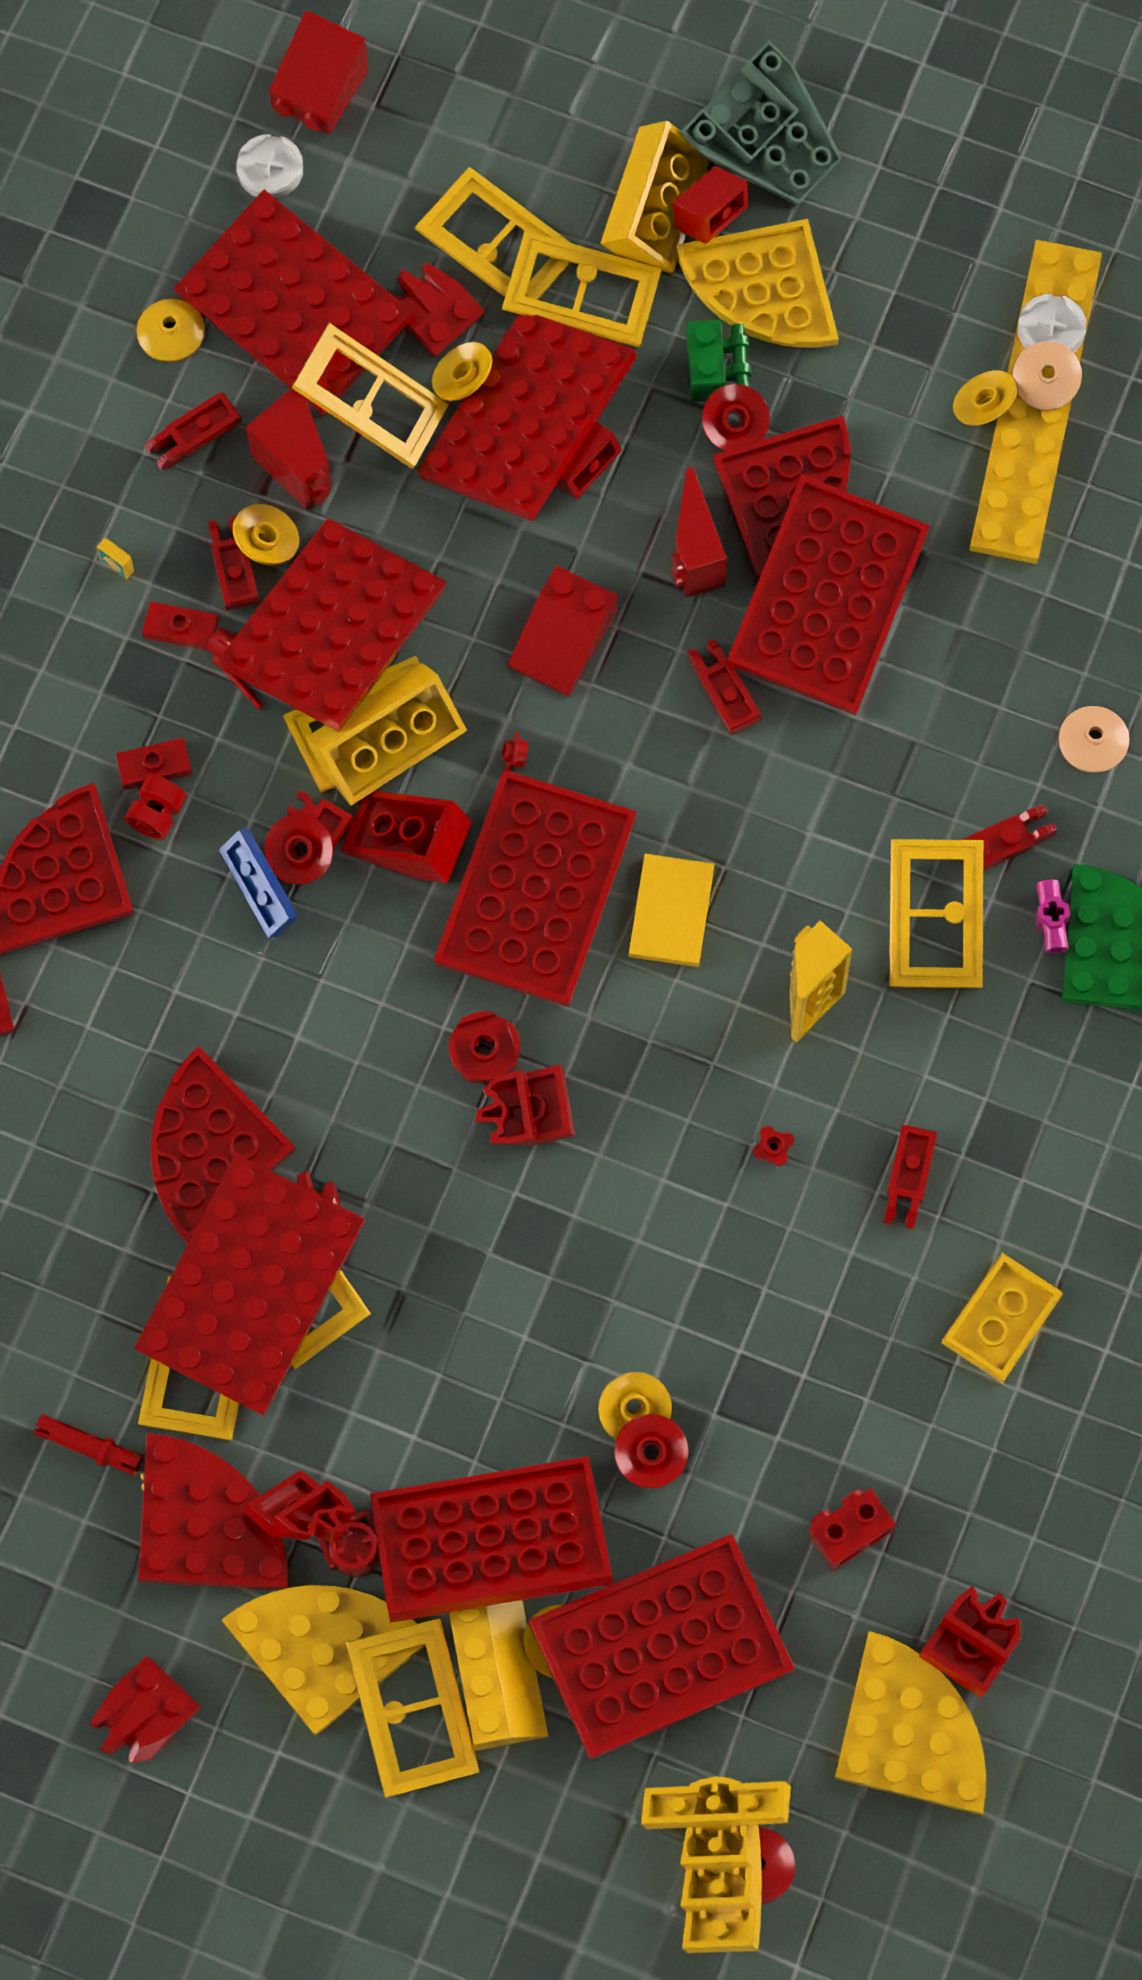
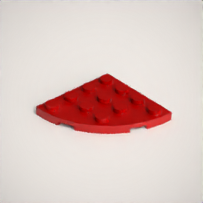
M843 415L713 455L715 469L756 581L759 580L801 474L841 490H847L851 448L848 429Z
M95 783L80 787L60 797L53 806L44 811L38 818L34 817L19 833L1 864L0 955L135 914Z
M200 1046L183 1061L172 1076L171 1083L161 1103L158 1105L153 1122L151 1166L154 1183L168 1219L187 1245L235 1153L273 1171L296 1151L292 1142Z
M147 1433L138 1582L264 1590L287 1589V1562L281 1537L271 1536L246 1515L247 1504L260 1496L251 1483L233 1466L203 1447L178 1438Z

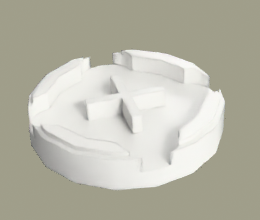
M271 134L257 136L250 139L238 154L236 163L237 177L242 187L251 195L257 197L265 189L274 198L278 199L290 194L299 185L303 176L302 155L298 147L286 137H271Z
M1043 294L1033 298L1023 307L1018 320V337L1025 349L1038 342L1051 341L1060 343L1075 353L1081 347L1086 335V317L1081 307L1071 298L1063 295L1061 298L1053 296V294Z

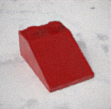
M693 467L686 469L675 553L671 554L674 566L671 568V575L676 588L682 587L686 598L725 586L727 557Z
M556 565L537 598L507 666L570 697L618 612V595Z
M373 791L362 798L341 851L345 855L416 879L448 883L472 821L454 801Z

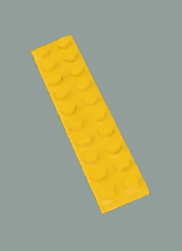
M1036 240L1020 314L1023 307L1035 297L1043 294H1053V296L1062 298L1063 295L1071 298L1081 307L1086 317L1087 330L1103 253ZM1018 325L1007 372L1012 376L1015 362L1025 350L1018 337ZM1084 340L1082 342L1081 347L1074 353L1079 363L1082 354ZM1049 367L1041 371L1043 377L1047 379L1055 375L1053 369ZM1017 393L1010 408L997 418L969 551L1033 564L1038 563L1071 401L1057 409L1041 410L1025 403Z

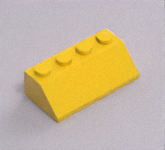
M662 121L639 127L600 244L616 256L662 268L663 272L672 273L678 260L675 245L683 244L686 236L685 233L674 228L673 202L680 194H683L694 185L701 176L707 173L710 160L703 157L679 133V129L668 121Z
M421 663L363 700L340 732L324 725L305 738L323 770L347 803L352 806L466 732L467 729L438 674Z
M819 921L813 928L809 925L806 926L794 940L796 945L793 950L794 958L791 963L792 971L790 973L789 992L791 1038L796 1043L846 991L852 948L822 921Z
M523 1600L450 1612L449 1616L474 1750L479 1751L548 1737L536 1669L529 1662L524 1650V1633L527 1621Z

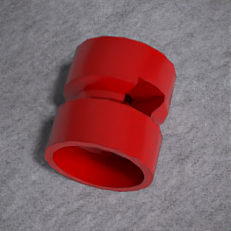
M149 774L138 791L140 800L132 802L124 820L141 834L156 840H164L174 823L171 816L179 814L187 799V794L173 782L163 777Z

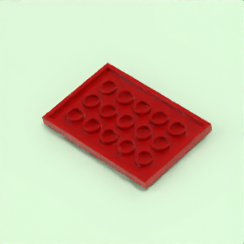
M265 189L261 191L173 288L177 295L193 306L202 316L289 389L292 388L329 323L379 356L414 317L413 312ZM336 349L316 384L340 399L366 369ZM305 397L307 404L323 417L326 415L327 411Z
M518 314L492 354V367L488 377L475 392L463 399L417 473L422 480L533 521L636 360L637 355L634 349L539 315L523 316Z
M801 474L726 664L856 715L930 525Z
M327 518L219 657L218 667L340 732L445 591L447 581Z
M503 769L436 951L434 964L569 1008L637 818V811Z
M235 1153L134 1349L265 1416L366 1219Z
M589 1456L370 1493L390 1623L613 1584Z
M729 1534L530 1619L528 1622L589 1760L760 1687L795 1670L733 1534Z

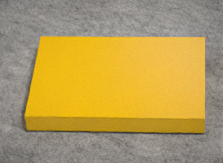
M644 854L629 957L699 967L715 868L714 863Z
M1001 1253L941 1343L1003 1384L1062 1297L1063 1292L1009 1256Z

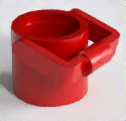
M362 1511L347 1519H339L345 1531L340 1540L329 1543L330 1553L324 1539L317 1536L330 1570L337 1568L344 1575L354 1578L369 1574L374 1570L379 1561L374 1518L369 1511ZM367 1518L371 1528L358 1521Z

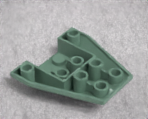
M770 40L679 132L703 157L795 205H799L843 159L793 63Z

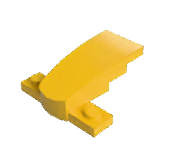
M715 1776L698 1780L689 1786L645 1788L641 1819L642 1826L647 1830L687 1828L680 1865L686 1869L681 1907L686 1911L682 1949L687 1953L759 1951L762 1881L758 1824L788 1823L791 1786L786 1781L741 1783L728 1777Z

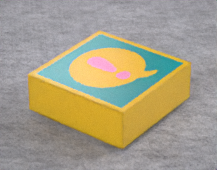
M104 538L97 545L100 561L127 580L134 572L131 556L109 539Z

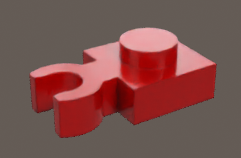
M298 791L296 794L297 799L303 802L305 806L301 810H296L288 805L286 808L287 814H306L320 820L329 830L335 848L352 823L353 816L324 798L316 806L312 803L311 797L306 792Z

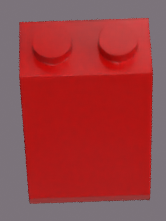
M306 10L269 89L271 107L284 117L292 116L302 121L306 127L313 131L321 130L330 135L369 72L365 38Z
M290 388L246 426L251 457L295 500L308 510L314 504L319 505L325 501L331 492L329 464L305 397Z

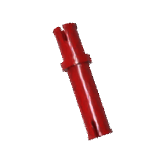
M44 1413L37 1421L35 1427L39 1429L36 1428L34 1430V1436L44 1438L96 1460L97 1465L102 1467L109 1465L133 1477H136L140 1471L142 1463H139V1461L142 1462L144 1460V1455L115 1444V1440L112 1438L102 1439L49 1417Z

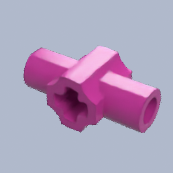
M1043 880L1036 885L1039 907L1035 916L1036 930L1043 932L1046 953L1061 954L1068 951L1065 927H1067L1070 917L1069 905L1061 900L1058 880ZM1047 913H1053L1054 918H1058V920L1052 921Z

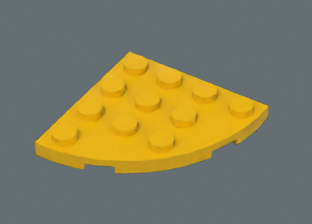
M808 219L714 237L707 244L698 240L675 245L680 267L696 295L713 313L729 325L736 323L744 324L745 334L782 346L821 348L838 345L839 338Z
M327 1585L299 1586L274 1591L251 1600L221 1619L227 1629L315 1736L320 1734L360 1700L346 1643L417 1624L412 1619L390 1623L386 1601L350 1588ZM422 1644L371 1658L377 1684L379 1685L426 1645Z
M869 1631L834 1779L982 1815L986 1795L984 1752L975 1722L964 1700L943 1673L921 1659L919 1653L892 1638Z

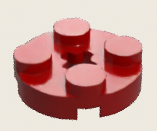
M489 1011L474 1012L462 1018L453 1031L452 1036H450L448 1046L450 1060L455 1070L467 1082L488 1084L497 1075L513 1072L517 1068L521 1051L520 1038L515 1026L507 1019L505 1020L502 1017L496 1016V1013ZM484 1039L487 1044L495 1045V1048L491 1049L490 1054L486 1056L474 1050L479 1047V1041Z

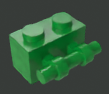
M721 320L687 322L686 347L691 402L707 401L714 391L726 386V381H735V384L749 386V378L752 376L751 365L747 363L746 351L750 347L749 337L745 335L744 324L736 323L731 325V337L722 338ZM724 353H733L734 364L732 366L724 365Z

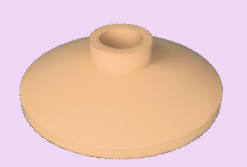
M1044 341L1027 347L1019 355L1014 365L1013 378L1017 383V393L1025 403L1037 409L1053 410L1066 405L1075 397L1080 388L1082 371L1077 357L1069 348L1060 343ZM1046 367L1053 369L1055 373L1050 379L1043 377L1041 373Z
M1087 706L1075 710L1064 720L1059 732V746L1065 759L1075 768L1089 773H1101L1116 767L1124 759L1129 747V733L1123 720L1113 711L1099 706ZM1093 730L1098 731L1102 737L1093 739L1090 737L1089 732Z

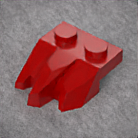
M425 262L421 268L423 275L421 280L404 269L400 270L396 280L405 295L393 296L414 314V317L403 328L407 334L411 332L434 358L484 314L485 311L459 282Z
M561 1065L527 1073L518 1070L497 1075L482 1089L485 1095L493 1098L494 1103L478 1109L475 1122L497 1124V1130L490 1135L491 1144L541 1145L575 1136L564 1068Z
M300 1470L249 1502L246 1515L274 1537L307 1540L315 1535L333 1543L340 1540L345 1531L339 1519L349 1518L355 1514L356 1510L346 1495L329 1481L320 1486L305 1472Z
M971 1586L956 1598L919 1657L980 1698H983L1021 1639L1020 1619L1017 1618L1009 1620L1001 1618L1007 1601L1000 1592L987 1603L980 1604L977 1601L978 1592Z
M146 1656L114 1686L99 1706L89 1725L96 1729L104 1726L109 1729V1734L99 1750L111 1755L126 1745L130 1749L128 1757L130 1762H142L151 1760L170 1743L172 1736L199 1712L201 1706L153 1660Z

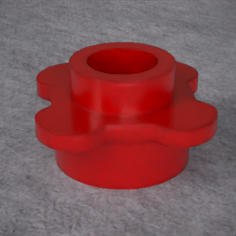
M515 732L512 739L505 740L502 747L501 760L506 761L505 770L508 771L511 770L512 766L523 768L526 762L528 741L521 740L520 733Z
M771 1126L763 1127L760 1130V1142L753 1149L754 1156L758 1160L763 1159L768 1163H774L776 1166L785 1165L788 1160V1149L794 1144L793 1135L788 1132L784 1134L776 1132ZM772 1143L777 1144V1148L772 1149L770 1145Z

